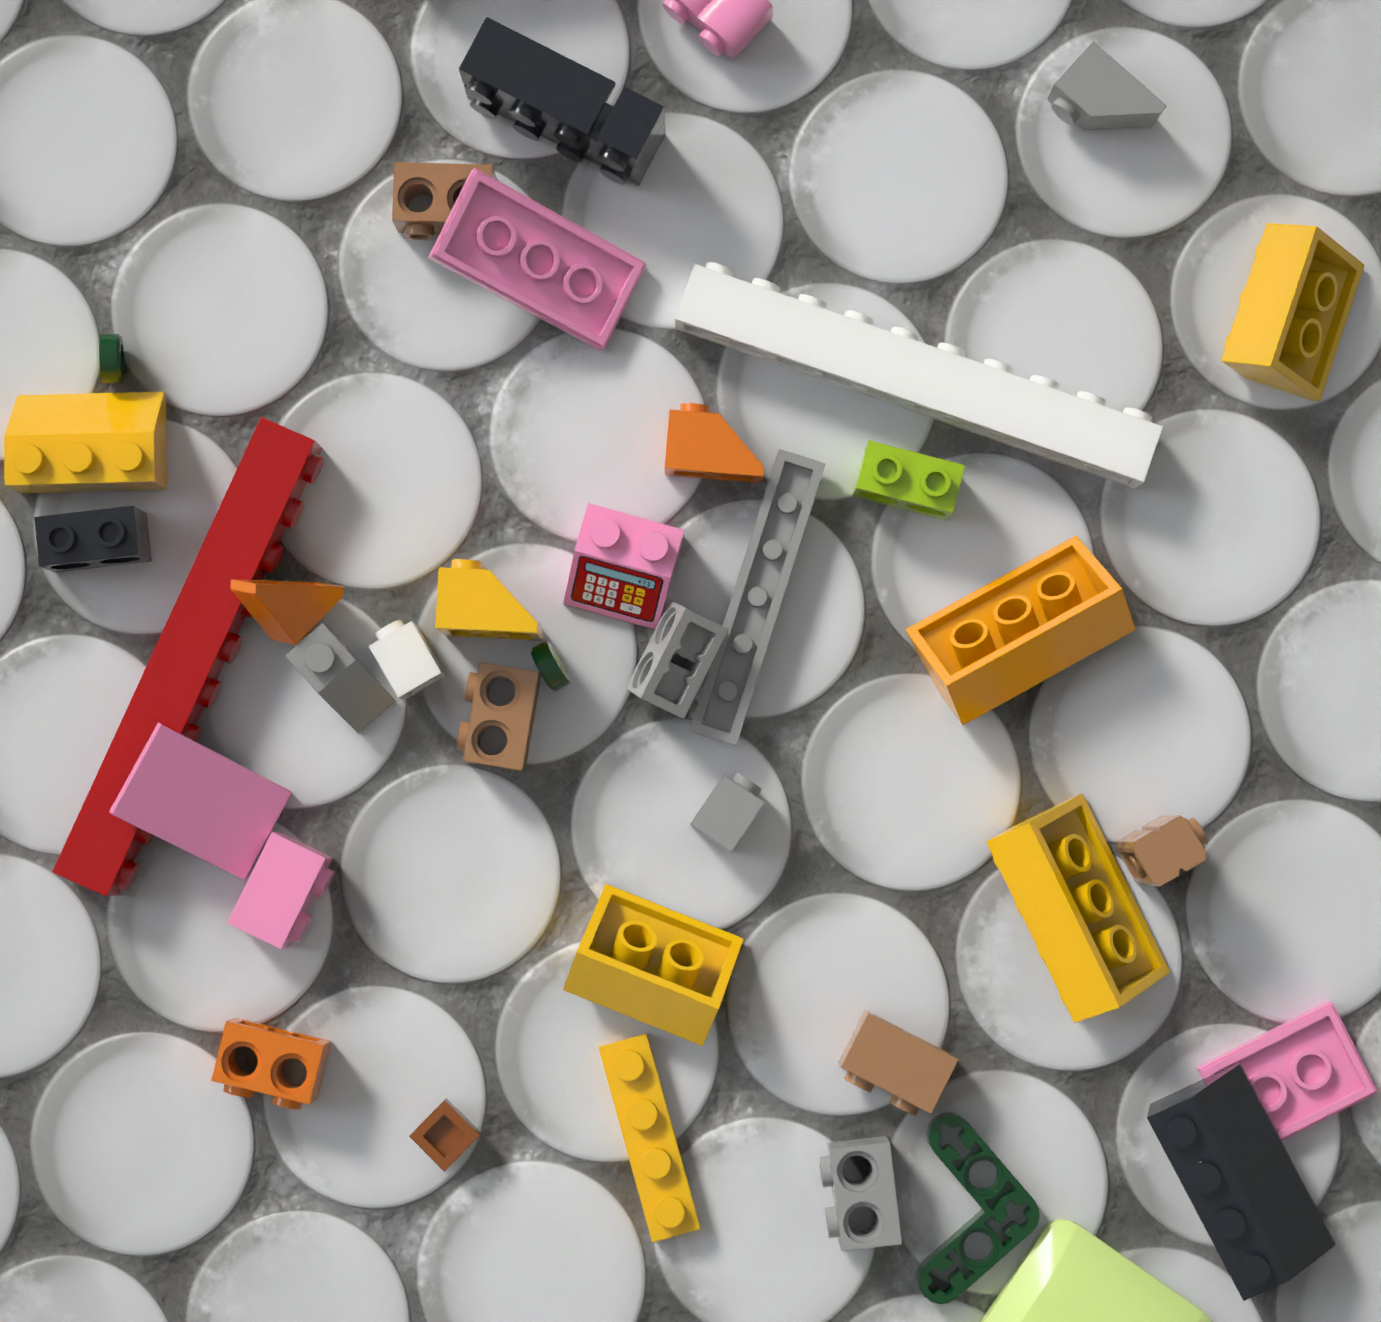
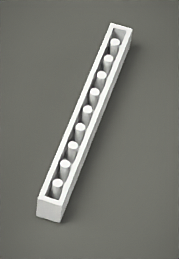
M707 262L706 267L694 263L675 317V329L1133 489H1136L1145 481L1163 426L1152 423V416L1144 411L1124 408L1123 412L1104 406L1106 400L1095 394L1079 391L1075 396L1058 390L1059 384L1049 378L1032 375L1029 380L1011 374L1013 368L1003 362L985 359L984 363L965 358L966 352L957 346L938 343V346L934 347L919 342L920 336L908 329L892 327L890 332L873 326V319L862 313L848 310L845 312V315L827 310V303L816 297L800 294L799 298L796 299L781 294V288L770 281L754 278L752 283L733 277L735 272L721 264Z

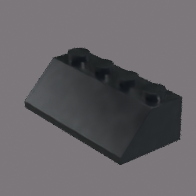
M1240 1062L1150 1104L1147 1119L1243 1301L1290 1281L1336 1245L1329 1228Z

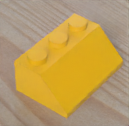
M1266 223L1261 241L1255 250V260L1246 287L1240 295V305L1231 332L1226 338L1221 361L1246 379L1311 401L1320 402L1365 265L1317 226Z
M126 392L17 395L4 435L5 486L21 494L167 490L166 393Z
M605 884L576 952L563 990L703 1046L719 1010L744 938Z

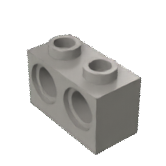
M670 600L626 689L639 698L684 719L729 629Z
M880 1136L827 1143L828 1156L819 1157L823 1188L832 1187L834 1207H825L829 1238L838 1237L841 1251L902 1244L891 1146L888 1138ZM852 1156L865 1157L870 1163L867 1175L857 1181L847 1179L842 1173L845 1161ZM858 1207H869L876 1214L874 1224L864 1231L855 1230L848 1224L851 1212Z

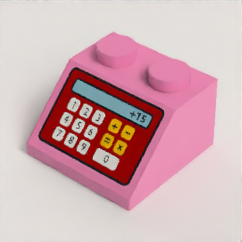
M588 503L574 550L563 604L655 630L663 615L684 541V530Z

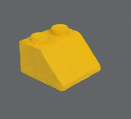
M454 559L452 560L451 568L439 567L435 628L443 635L451 637L543 641L544 631L537 621L490 570L482 566V561Z

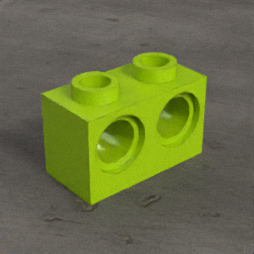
M868 440L852 496L947 521L954 511L965 465Z

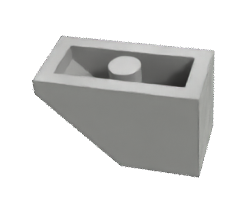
M1094 41L1056 81L1047 98L1053 103L1051 105L1052 110L1062 121L1069 125L1075 123L1082 130L1152 127L1167 107L1165 103Z
M324 623L318 626L285 656L313 689L357 733L363 731L396 701L336 632Z

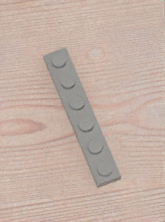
M781 449L778 450L722 625L729 630L707 672L689 732L733 746L737 745L826 465L825 463Z

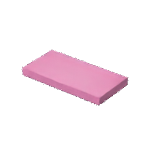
M476 168L471 170L428 256L429 259L599 351L605 349L646 265L644 261Z

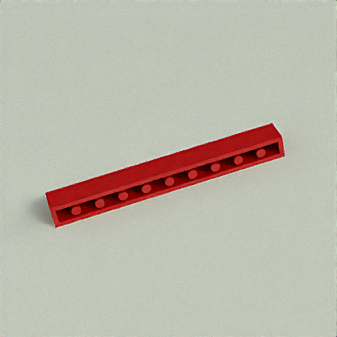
M260 418L52 873L106 897L118 896L121 889L127 891L133 883L139 869V864L134 862L141 845H148L154 835L112 815L109 811L158 722L195 742L198 741L201 727L196 724L204 707L210 709L220 693L222 682L218 681L217 678L224 663L231 664L240 649L242 636H239L238 632L245 617L250 619L253 617L231 591V579L263 580L266 572L272 574L275 571L282 557L283 547L279 543L286 527L293 529L302 513L304 502L299 500L307 482L313 484L316 481L323 467L324 457L320 456L323 448L315 440L268 419Z

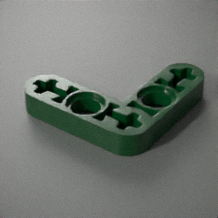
M952 1112L941 1113L932 1119L926 1132L927 1142L933 1152L982 1209L927 1256L918 1267L916 1277L921 1292L929 1301L937 1304L950 1303L958 1298L1030 1235L1037 1227L1040 1218L1039 1208L1035 1200L971 1125L959 1114ZM944 1124H947L950 1128H955L957 1125L961 1126L962 1130L957 1136L968 1150L972 1148L974 1143H977L980 1147L979 1150L968 1154L958 1168L953 1165V1161L962 1158L950 1144H945L943 1147L938 1145L942 1138L939 1128ZM978 1161H989L996 1168L997 1175L994 1183L987 1188L973 1186L969 1181L970 1168ZM1012 1201L1015 1205L1019 1206L1025 1202L1028 1206L1023 1210V1214L1027 1219L1020 1225L1014 1220L1008 1222L1001 1230L1009 1237L1001 1243L994 1229L984 1222L992 1216L998 1225L1008 1216V1212L1004 1208L1007 1203ZM976 1232L988 1235L992 1243L990 1253L985 1258L979 1260L969 1258L964 1252L965 1240L969 1235ZM955 1249L961 1262L971 1270L963 1276L961 1270L957 1267L948 1276L951 1284L948 1289L944 1291L941 1287L936 1286L931 1290L928 1288L932 1282L929 1272L935 1267L939 1271L944 1272L952 1266L954 1262L947 1254Z

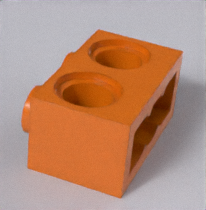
M233 1018L225 1023L211 1081L224 1084L223 1092L231 1095L252 1098L255 1091L272 1095V1104L301 1110L302 1103L311 1104L318 1097L331 1041L240 1018ZM240 1046L251 1048L257 1055L258 1064L253 1073L242 1071L236 1064L235 1054ZM288 1058L298 1059L305 1065L307 1076L303 1084H293L285 1078L283 1067Z

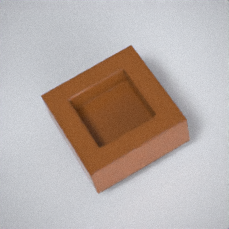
M446 1098L409 1137L445 1172L481 1135V1132Z

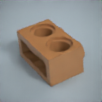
M394 162L392 221L398 233H405L404 236L413 240L433 239L434 233L441 232L471 170L476 168L497 179L493 165ZM418 194L430 195L433 201L426 211L417 213L408 209V204L414 196Z
M479 662L478 673H469L465 701L473 702L470 721H461L457 738V750L464 751L463 761L526 771L542 677L539 672ZM499 679L511 680L515 686L513 700L504 706L494 705L489 698L491 685ZM492 727L501 728L507 737L505 749L497 755H487L480 743L483 733Z

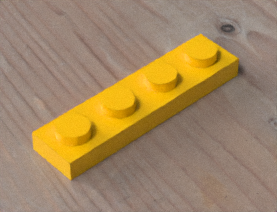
M647 1032L600 1045L598 1047L652 1243L701 1229Z

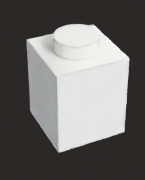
M400 619L388 624L375 633L378 641L369 645V648L398 698L406 700L446 676L422 632L414 622L411 621L404 625Z

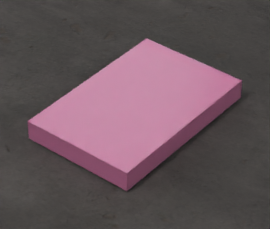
M158 722L109 812L245 880L292 791Z
M1330 1001L1196 1067L1201 1078L1205 1079L1240 1062L1282 1141L1378 1093L1333 1002Z

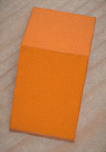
M231 579L230 588L271 640L297 645L343 597L344 591L343 586L322 582Z

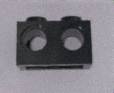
M135 506L34 517L39 567L54 573L152 562L147 513Z

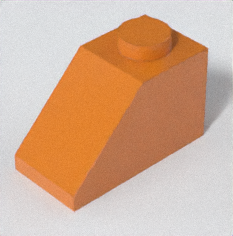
M696 403L680 404V410L669 409L664 467L665 476L762 484L764 466L719 413H709V406Z

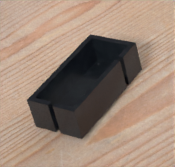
M488 17L485 18L459 67L467 98L471 100L470 106L474 110L491 119H495L497 115H500L514 122L513 128L529 139L538 141L542 136L557 144L556 149L559 153L575 162L582 163L585 158L601 166L599 171L616 183L625 185L628 180L639 186L666 136L664 106L625 86L614 106L606 103L616 85L615 81Z

